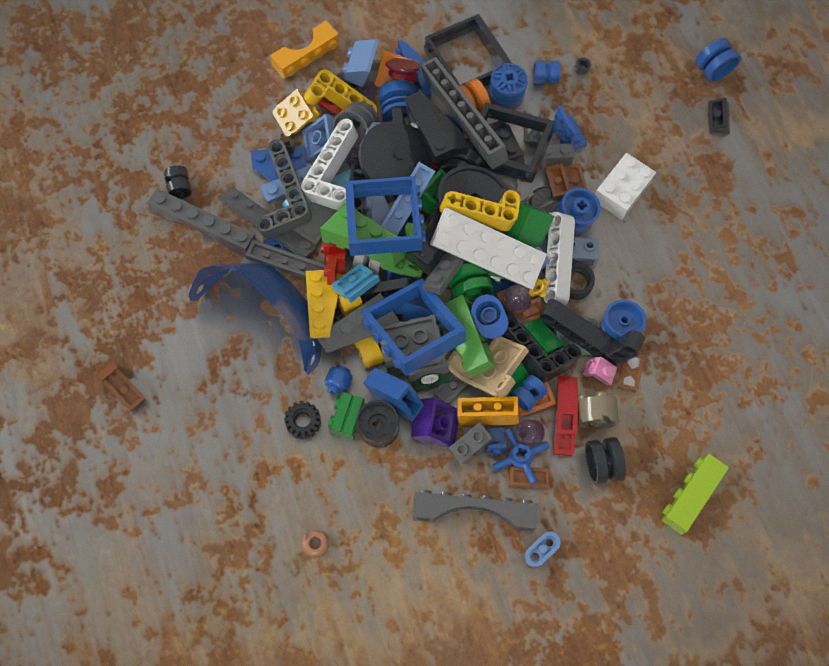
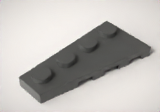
M381 293L334 324L330 337L317 338L326 353L372 337V332L366 330L365 325L361 321L363 320L362 311L383 300L384 298ZM393 311L377 319V322L384 327L400 322Z

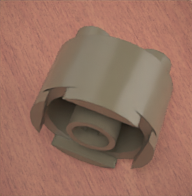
M598 392L596 396L591 397L587 395L579 396V427L589 429V425L595 426V429H605L616 426V423L619 424L616 397L608 396L607 392Z

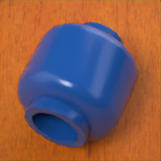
M336 365V367L329 369L324 384L329 388L328 392L339 395V393L348 391L353 376L349 368Z

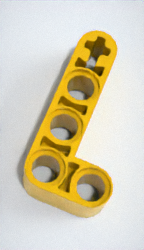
M321 70L312 80L304 94L305 101L310 105H316L324 96L343 110L352 102L362 101L372 106L377 113V107L372 101L328 70Z
M508 190L504 193L499 203L450 191L445 194L440 205V211L443 213L444 208H449L487 227L508 231L517 220L520 196L517 192Z
M341 295L338 296L339 307L343 317H346L363 305L361 297H358L351 303L349 299H345ZM373 337L355 342L365 369L384 363L382 352Z

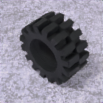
M300 401L299 404L293 403L294 406H289L288 412H285L284 421L288 432L295 438L299 437V439H303V437L309 439L310 435L313 437L315 432L319 431V426H321L319 410L316 409L314 404L310 405L308 401L306 403ZM305 413L310 416L311 420L307 426L300 427L295 423V419L299 414Z

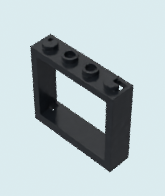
M480 14L425 37L424 50L426 54H429L431 58L436 57L458 85H460L436 47L467 33L475 31L497 66L504 63H512ZM493 70L474 79H478L485 87L490 84Z
M485 103L481 115L486 121L488 118L543 132L542 138L530 165L508 159L507 162L492 169L479 151L473 150L475 146L470 139L467 142L469 150L479 155L484 162L485 168L493 173L532 183L554 133V121L495 104Z

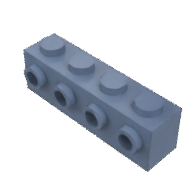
M548 236L545 237L541 250L546 254ZM592 237L574 238L572 263L578 262L590 267H596L599 260L598 239H593Z

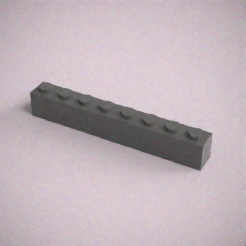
M434 57L421 64L424 80L489 166L494 169L507 162L506 146L440 61Z

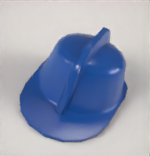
M493 295L478 297L472 304L471 309L478 331L485 338H499L508 328V318L501 302Z

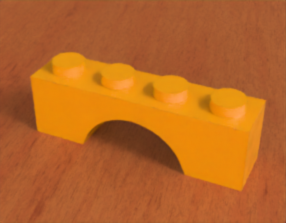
M327 21L312 29L313 40L307 47L293 50L284 46L270 55L272 66L283 79L294 75L298 70L307 67L312 61L321 58L325 53L334 50L339 45V34Z

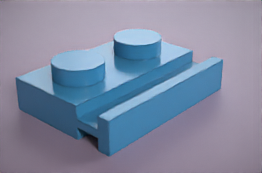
M359 263L331 285L335 292L345 299H349V302L352 303L377 284L380 279L379 275H374L373 271Z

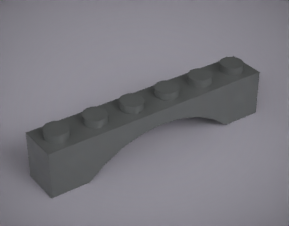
M156 189L147 203L152 214L167 221L179 222L198 229L241 256L245 257L252 239L256 241L254 233L159 189Z
M430 490L415 492L413 520L434 522L451 512L477 510L498 517L513 530L534 532L537 529L538 504L533 503L532 500L523 499L520 502H514L511 498L493 500L491 496L473 498L471 494L452 496L450 492H440V494H431L432 491Z

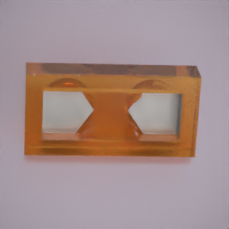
M638 354L636 357L623 363L618 389L635 394L638 392L645 356Z

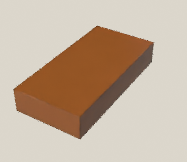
M510 466L509 487L549 489L550 468L531 467L538 480L537 483L531 485L523 468Z

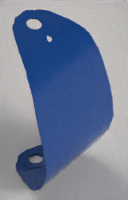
M256 263L211 265L198 271L189 292L190 301H198L231 269L238 271L286 319L297 336L304 371L307 375L314 371L320 362L322 346L317 338L310 339L308 301L286 277L274 268ZM204 284L202 290L197 294L200 285ZM313 355H315L313 364L311 365Z

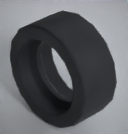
M575 262L572 263L571 273H580L587 279V286L582 290H575L570 287L569 299L579 300L584 299L590 294L595 285V276L589 266Z

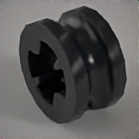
M585 57L579 58L576 61L574 70L581 75L587 74L591 67L590 60Z

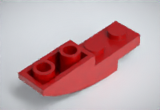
M322 242L321 253L324 254V261H326L324 277H327V285H331L336 281L337 274H345V249L338 248L333 243L327 244Z
M557 376L553 453L574 455L578 419V378Z

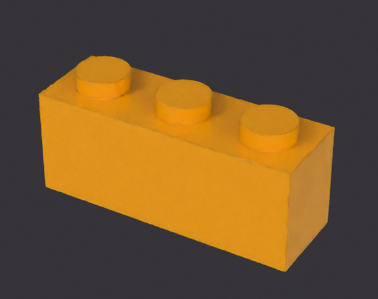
M518 397L458 398V420L460 426H475L479 422L484 425H519Z

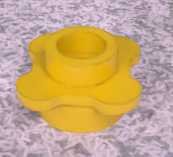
M537 279L533 290H529V295L532 297L535 295L545 297L547 295L546 287L549 284L548 280Z

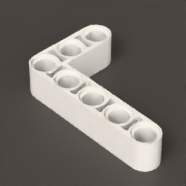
M343 119L337 124L301 183V189L309 201L335 210H339L346 203V190L343 187L331 184V181L358 138V132L350 119Z
M552 212L549 214L555 217L547 233V257L550 262L546 265L545 279L548 280L549 284L546 287L547 295L544 297V300L547 303L549 299H555L566 305L570 296L575 220L570 215Z

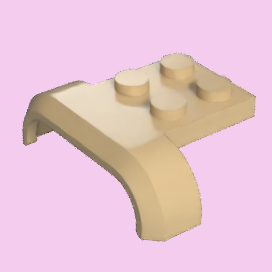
M504 337L495 338L489 347L496 367L476 377L464 371L461 364L463 362L462 356L456 351L452 353L447 363L449 371L454 376L490 395L505 397L515 384L511 375L529 351L525 346Z

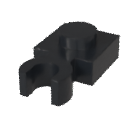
M282 133L280 139L284 142L289 154L294 153L296 146L294 134L291 133L290 136H284V133Z

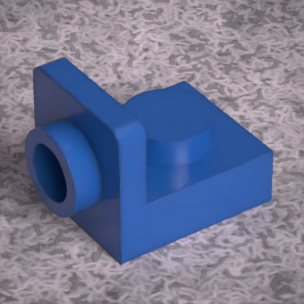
M487 428L496 440L486 446L485 454L491 453V456L502 455L507 449L504 428Z

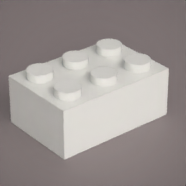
M626 153L596 190L595 195L600 202V206L623 220L651 184L656 172Z

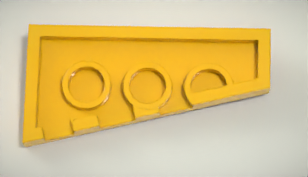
M324 270L306 271L310 339L330 337L339 294L332 289V285H327V277H324ZM337 274L336 281L344 274Z

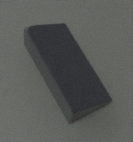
M726 97L708 101L710 132L730 133L729 103Z

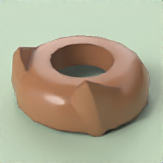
M313 530L303 536L302 547L307 555L319 557L327 551L329 541L324 532ZM314 537L321 540V546L318 549H312L309 546L310 540Z

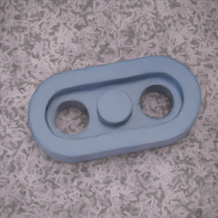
M545 532L526 550L524 554L525 562L530 567L536 568L541 566L560 547L559 536L554 532ZM546 540H550L552 542L551 547H548L546 545ZM531 554H536L538 560H532Z

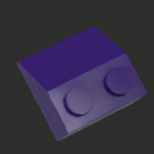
M435 397L420 399L424 407L413 420L411 437L423 443L445 447L453 445L456 441L459 422L458 409Z

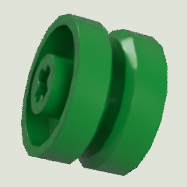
M470 262L462 264L448 284L452 289V298L454 299L463 294L474 303L482 295H491L494 287L490 278H487L489 275L488 270Z

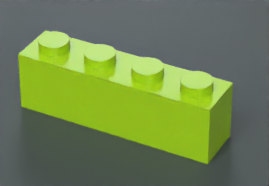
M709 453L705 457L700 456L694 464L696 469L693 473L689 472L683 480L686 484L683 488H678L673 495V498H675L672 505L669 503L662 512L664 517L661 521L681 535L689 530L729 469L728 466Z

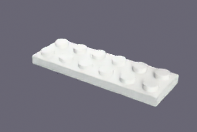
M444 208L430 242V245L531 290L534 288L547 256L544 252L449 208Z

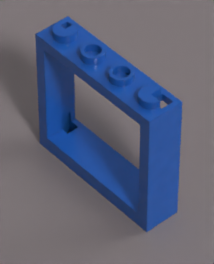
M415 176L345 181L350 256L422 250V242H426L425 230H421V226H424L423 214L419 215V211H422V201L417 199V196H420V186L416 185ZM410 194L414 236L357 240L354 198Z
M422 278L362 311L363 320L361 321L365 325V329L372 332L375 342L382 345L385 355L387 357L391 356L396 369H401L405 376L467 341L465 327L435 293L424 290L423 284L425 281ZM420 297L449 333L405 357L377 322V319Z

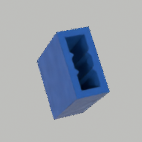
M374 368L364 381V385L375 400L388 402L395 408L398 414L412 421L424 407V404L409 383L377 368Z

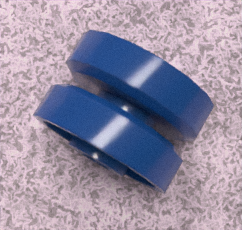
M724 37L706 46L697 56L695 64L701 71H704V76L712 83L730 74L739 65L741 56L737 50L732 49V44Z
M584 188L569 190L555 209V212L574 217V235L587 232L599 217L601 211L600 202L596 195Z
M617 300L607 307L599 329L613 339H617L631 330L642 333L646 326L647 317L644 310L633 301Z

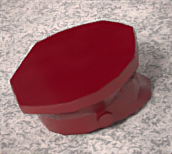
M396 58L385 63L389 69L388 75L391 78L410 82L418 81L416 74L420 68V63L413 60Z

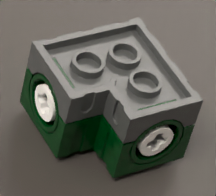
M435 314L424 318L412 319L407 322L390 324L385 327L381 326L405 357L441 337ZM382 349L387 374L394 377L405 375L401 369H396L391 356L387 357ZM445 354L408 374L410 385L414 391L450 383L449 367Z

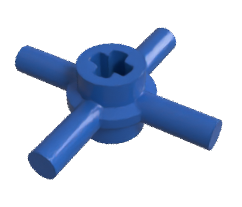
M512 428L507 429L505 434L512 449L508 458L492 464L494 471L514 465L517 468H523L531 485L537 483L538 480L530 464L532 463L533 455L550 449L548 442L546 441L529 448L526 445L519 444Z

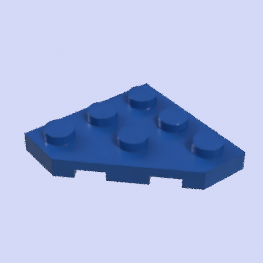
M295 146L294 153L290 154V157L297 171L306 167L307 163L305 146ZM269 149L251 151L253 170L263 175L269 182L279 179Z

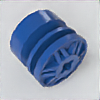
M504 63L493 70L488 91L491 104L514 110L522 104L528 83V76L523 68L513 63Z
M393 80L381 86L379 89L382 120L384 122H392L391 107L401 106L404 116H407V105L404 98L416 93L413 83L406 80Z

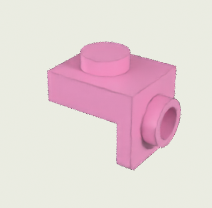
M602 357L589 358L585 364L583 375L585 377L593 376L605 385H612L617 367Z

